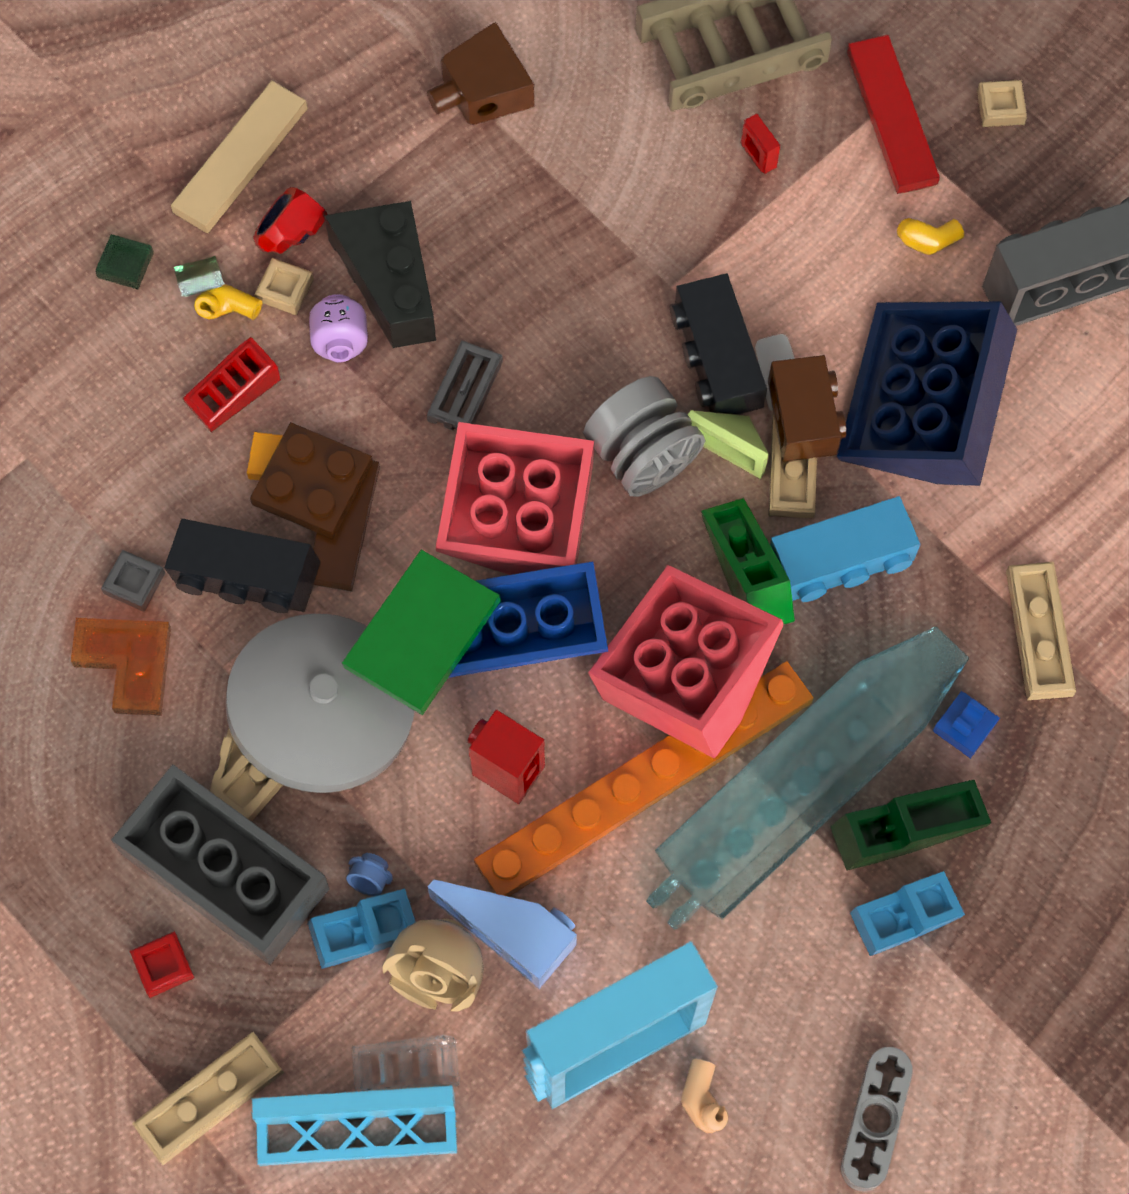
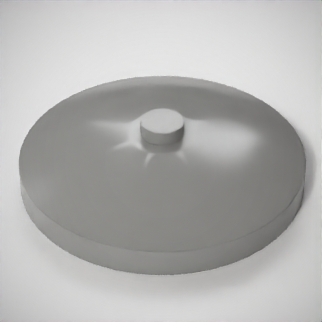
M304 614L278 621L259 632L247 643L236 658L228 679L226 693L227 722L233 739L241 753L257 770L268 778L301 791L315 793L338 792L357 787L374 779L388 768L400 754L410 733L414 710L346 670L342 665L343 660L366 629V625L349 618L331 614Z

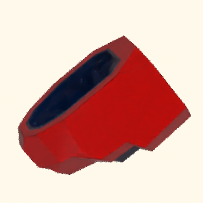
M289 187L276 199L262 218L253 236L255 245L262 252L282 254L291 246L301 245L309 236L315 235L325 221L324 215H328V213L306 192L295 187Z

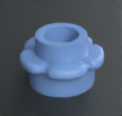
M364 853L362 857H352L348 862L350 871L346 880L352 888L360 893L378 896L382 893L385 884H391L393 880L392 874L387 870L388 863L378 855Z

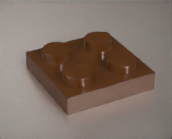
M290 422L250 497L251 504L334 540L373 464L372 456Z

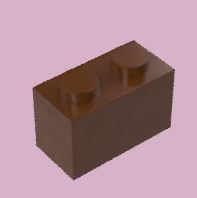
M825 355L772 361L767 382L782 461L836 455L840 439L846 437V422L843 411L836 412L834 398L838 396V382L835 371H828Z

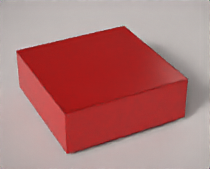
M756 113L744 120L741 145L759 170L766 174L777 168L780 144Z
M175 931L130 951L149 998L195 978Z

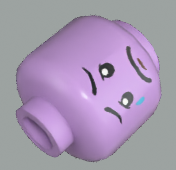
M334 294L325 297L322 301L315 304L310 311V343L313 350L321 357L334 362H345L362 353L367 346L366 313L362 305L345 295Z

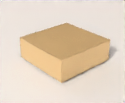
M1021 80L979 82L977 94L982 127L1025 124L1027 113Z
M272 258L255 292V297L262 300L263 304L297 315L314 279L313 273Z

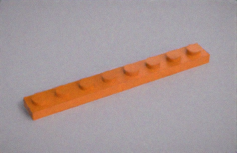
M788 661L760 677L742 721L715 759L669 735L474 858V864L493 893L510 897L812 704L814 697Z

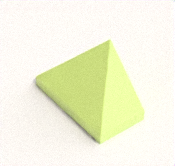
M690 410L688 416L692 422L691 426L698 427L704 435V448L759 479L762 478L766 470L769 454L749 416Z

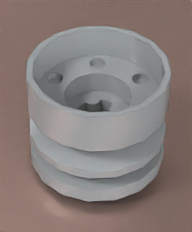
M654 376L638 379L609 397L592 414L583 431L586 440L594 441V450L604 461H613L611 466L613 475L616 479L622 480L623 488L629 496L633 497L651 493L668 483L696 458L705 443L704 435L698 427L691 426L692 422L687 413H675L677 408L676 399L661 380Z

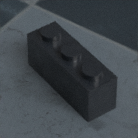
M728 273L678 285L676 287L675 303L670 304V314L675 329L683 330L686 342L682 344L683 354L688 368L695 367L699 381L695 382V387L701 407L708 406L709 411L714 413L734 415L764 408L767 386Z
M181 518L164 569L175 582L176 587L187 594L199 596L205 591L218 594L220 598L230 603L245 604V601L248 600L261 603L263 607L277 613H288L289 609L305 612L321 562L312 546L307 543Z

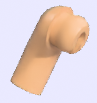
M692 1059L681 1097L682 1106L695 1126L707 1133L721 1130L728 1122V1112L724 1106H719L709 1092L715 1065L704 1060Z

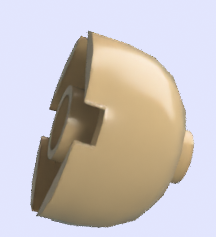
M451 919L420 920L409 925L399 933L382 967L383 973L388 970L392 975L389 981L391 987L409 1001L434 1010L437 1007L436 1000L446 1004L453 1003L450 1011H461L471 1006L479 990L484 972L481 948L473 937L464 930L461 924Z

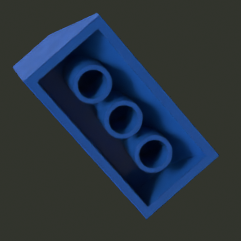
M593 561L476 580L478 583L499 594L501 601L448 678L608 652Z

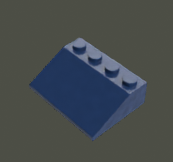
M877 302L846 420V437L841 439L837 458L842 462L938 485L980 486L1017 333V327L1002 302Z

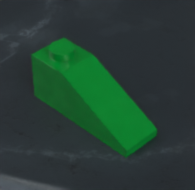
M741 498L702 510L704 524L732 596L782 619L784 625L794 622L790 579L745 499Z

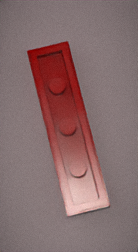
M889 35L849 43L847 54L896 193L901 194L938 185L940 176Z

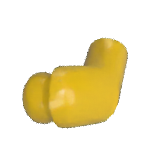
M906 218L898 225L897 235L906 246L923 254L932 255L964 238V230L956 219H952L935 228L920 220Z
M223 284L197 296L194 302V309L199 316L209 320L234 311L254 320L259 315L263 302L239 289Z

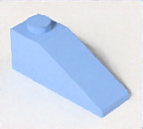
M433 880L427 886L429 897L539 989L577 945V934L572 931L575 928V924L557 908H553L549 912L538 903L439 880Z

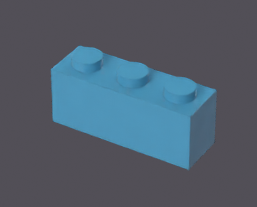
M898 496L772 537L770 545L790 579L792 601L801 599L802 602H809L826 594L827 589L842 584L845 588H852L866 582L870 575L885 570L887 574H894L907 569L912 565V561L915 560L920 542L901 497Z

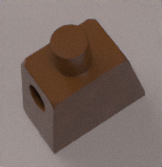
M496 22L445 54L441 59L444 83L427 90L428 100L436 114L458 106L466 121L472 125L534 107V82Z

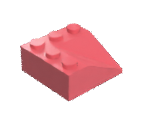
M458 422L436 542V552L508 575L577 564L593 468L594 441Z
M667 565L610 642L608 652L601 654L588 674L604 701L715 759L742 721L784 623L782 619Z

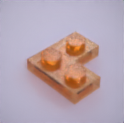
M76 618L71 663L76 668L116 669L112 709L115 714L162 716L171 626L169 622Z

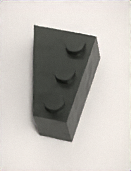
M411 201L324 215L330 244L339 254L348 270V274L353 282L357 284L367 301L369 309L392 347L397 348L436 341L434 315Z

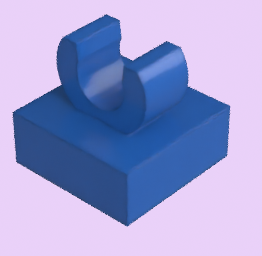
M961 691L937 722L933 732L971 759L996 726L1000 717Z

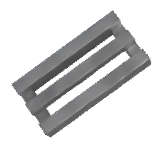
M461 340L427 413L428 422L434 424L437 421L444 424V428L453 430V427L457 428L458 422L475 424L502 365V355ZM468 354L475 356L449 413L442 411ZM486 360L489 362L464 418H460L459 414L483 362Z

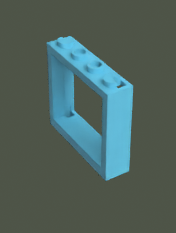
M692 941L526 1031L527 1048L522 1050L525 1056L523 1061L526 1065L524 1067L526 1075L524 1076L538 1102L546 1098L551 1109H554L706 1025L718 986Z

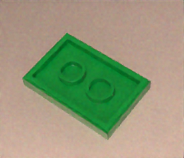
M421 549L347 654L342 665L346 670L423 716L500 603V595Z

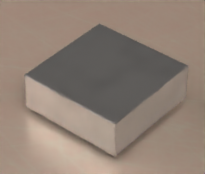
M122 550L101 590L103 594L144 612L164 577L165 571L163 567Z

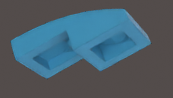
M943 871L904 885L893 894L857 906L850 912V915L869 955L873 956L963 917L965 913Z
M401 889L360 900L355 907L313 917L309 920L308 927L321 969L392 947L399 933L416 921L406 890Z

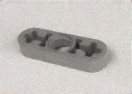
M884 1047L877 1050L871 1056L865 1068L841 1161V1174L844 1181L857 1191L865 1192L875 1189L884 1181L888 1173L913 1071L909 1057L898 1048ZM887 1059L895 1061V1070L902 1072L901 1077H894L889 1084L887 1095H897L896 1103L884 1095L868 1094L869 1087L876 1092L880 1089L883 1073L876 1070V1065L883 1066ZM879 1105L888 1111L891 1122L886 1131L875 1133L865 1126L863 1112L867 1107ZM857 1135L871 1143H885L884 1151L877 1146L873 1149L870 1165L878 1168L877 1174H869L865 1181L858 1178V1169L851 1166L852 1160L859 1161L866 1146V1143H856Z

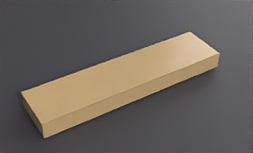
M271 81L171 204L173 213L208 234L308 109L306 100Z

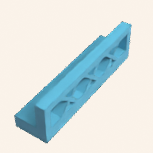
M453 1086L252 1098V1118L257 1124V1164L259 1166L457 1153L455 1093ZM445 1114L446 1142L425 1143L412 1131L424 1115ZM414 1116L407 1125L397 1118ZM375 1118H389L401 1129L400 1133L388 1146H375L362 1134ZM364 1119L357 1128L347 1121ZM326 1121H339L352 1133L338 1149L326 1150L313 1138ZM315 1122L307 1132L298 1124ZM290 1124L302 1135L301 1139L289 1152L269 1153L268 1125ZM407 1135L416 1143L399 1145ZM357 1138L367 1146L349 1148ZM307 1142L312 1144L317 1149L311 1151H300L306 1145Z

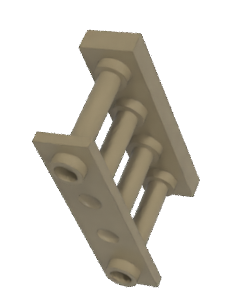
M655 0L637 6L635 30L641 44L651 40H659L676 80L670 82L668 105L671 112L682 108L692 109L700 106L707 100L801 70L811 71L828 62L832 41L830 33L825 32L810 37L794 0ZM769 3L777 4L794 43L771 49L753 8ZM731 15L738 16L755 53L753 56L732 62L714 23L715 20ZM693 27L699 29L716 66L696 74H692L674 34Z

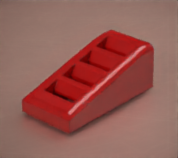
M250 337L235 348L187 393L183 400L207 429L213 432L281 381L276 363ZM252 362L259 369L255 375L247 367ZM237 373L246 382L242 387L232 378ZM222 384L232 394L228 400L217 389ZM209 395L220 408L213 412L202 399Z

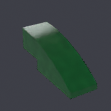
M975 779L895 797L885 805L846 813L830 828L846 871L940 844L984 828L992 822Z

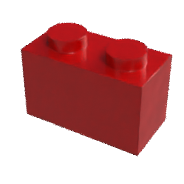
M497 709L488 721L483 718L480 719L468 737L467 743L471 745L469 747V757L472 775L512 801L520 804L545 768L544 739Z

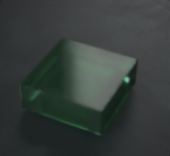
M111 234L95 270L97 277L139 290L154 254L152 246Z
M216 256L173 267L181 296L187 297L224 285Z

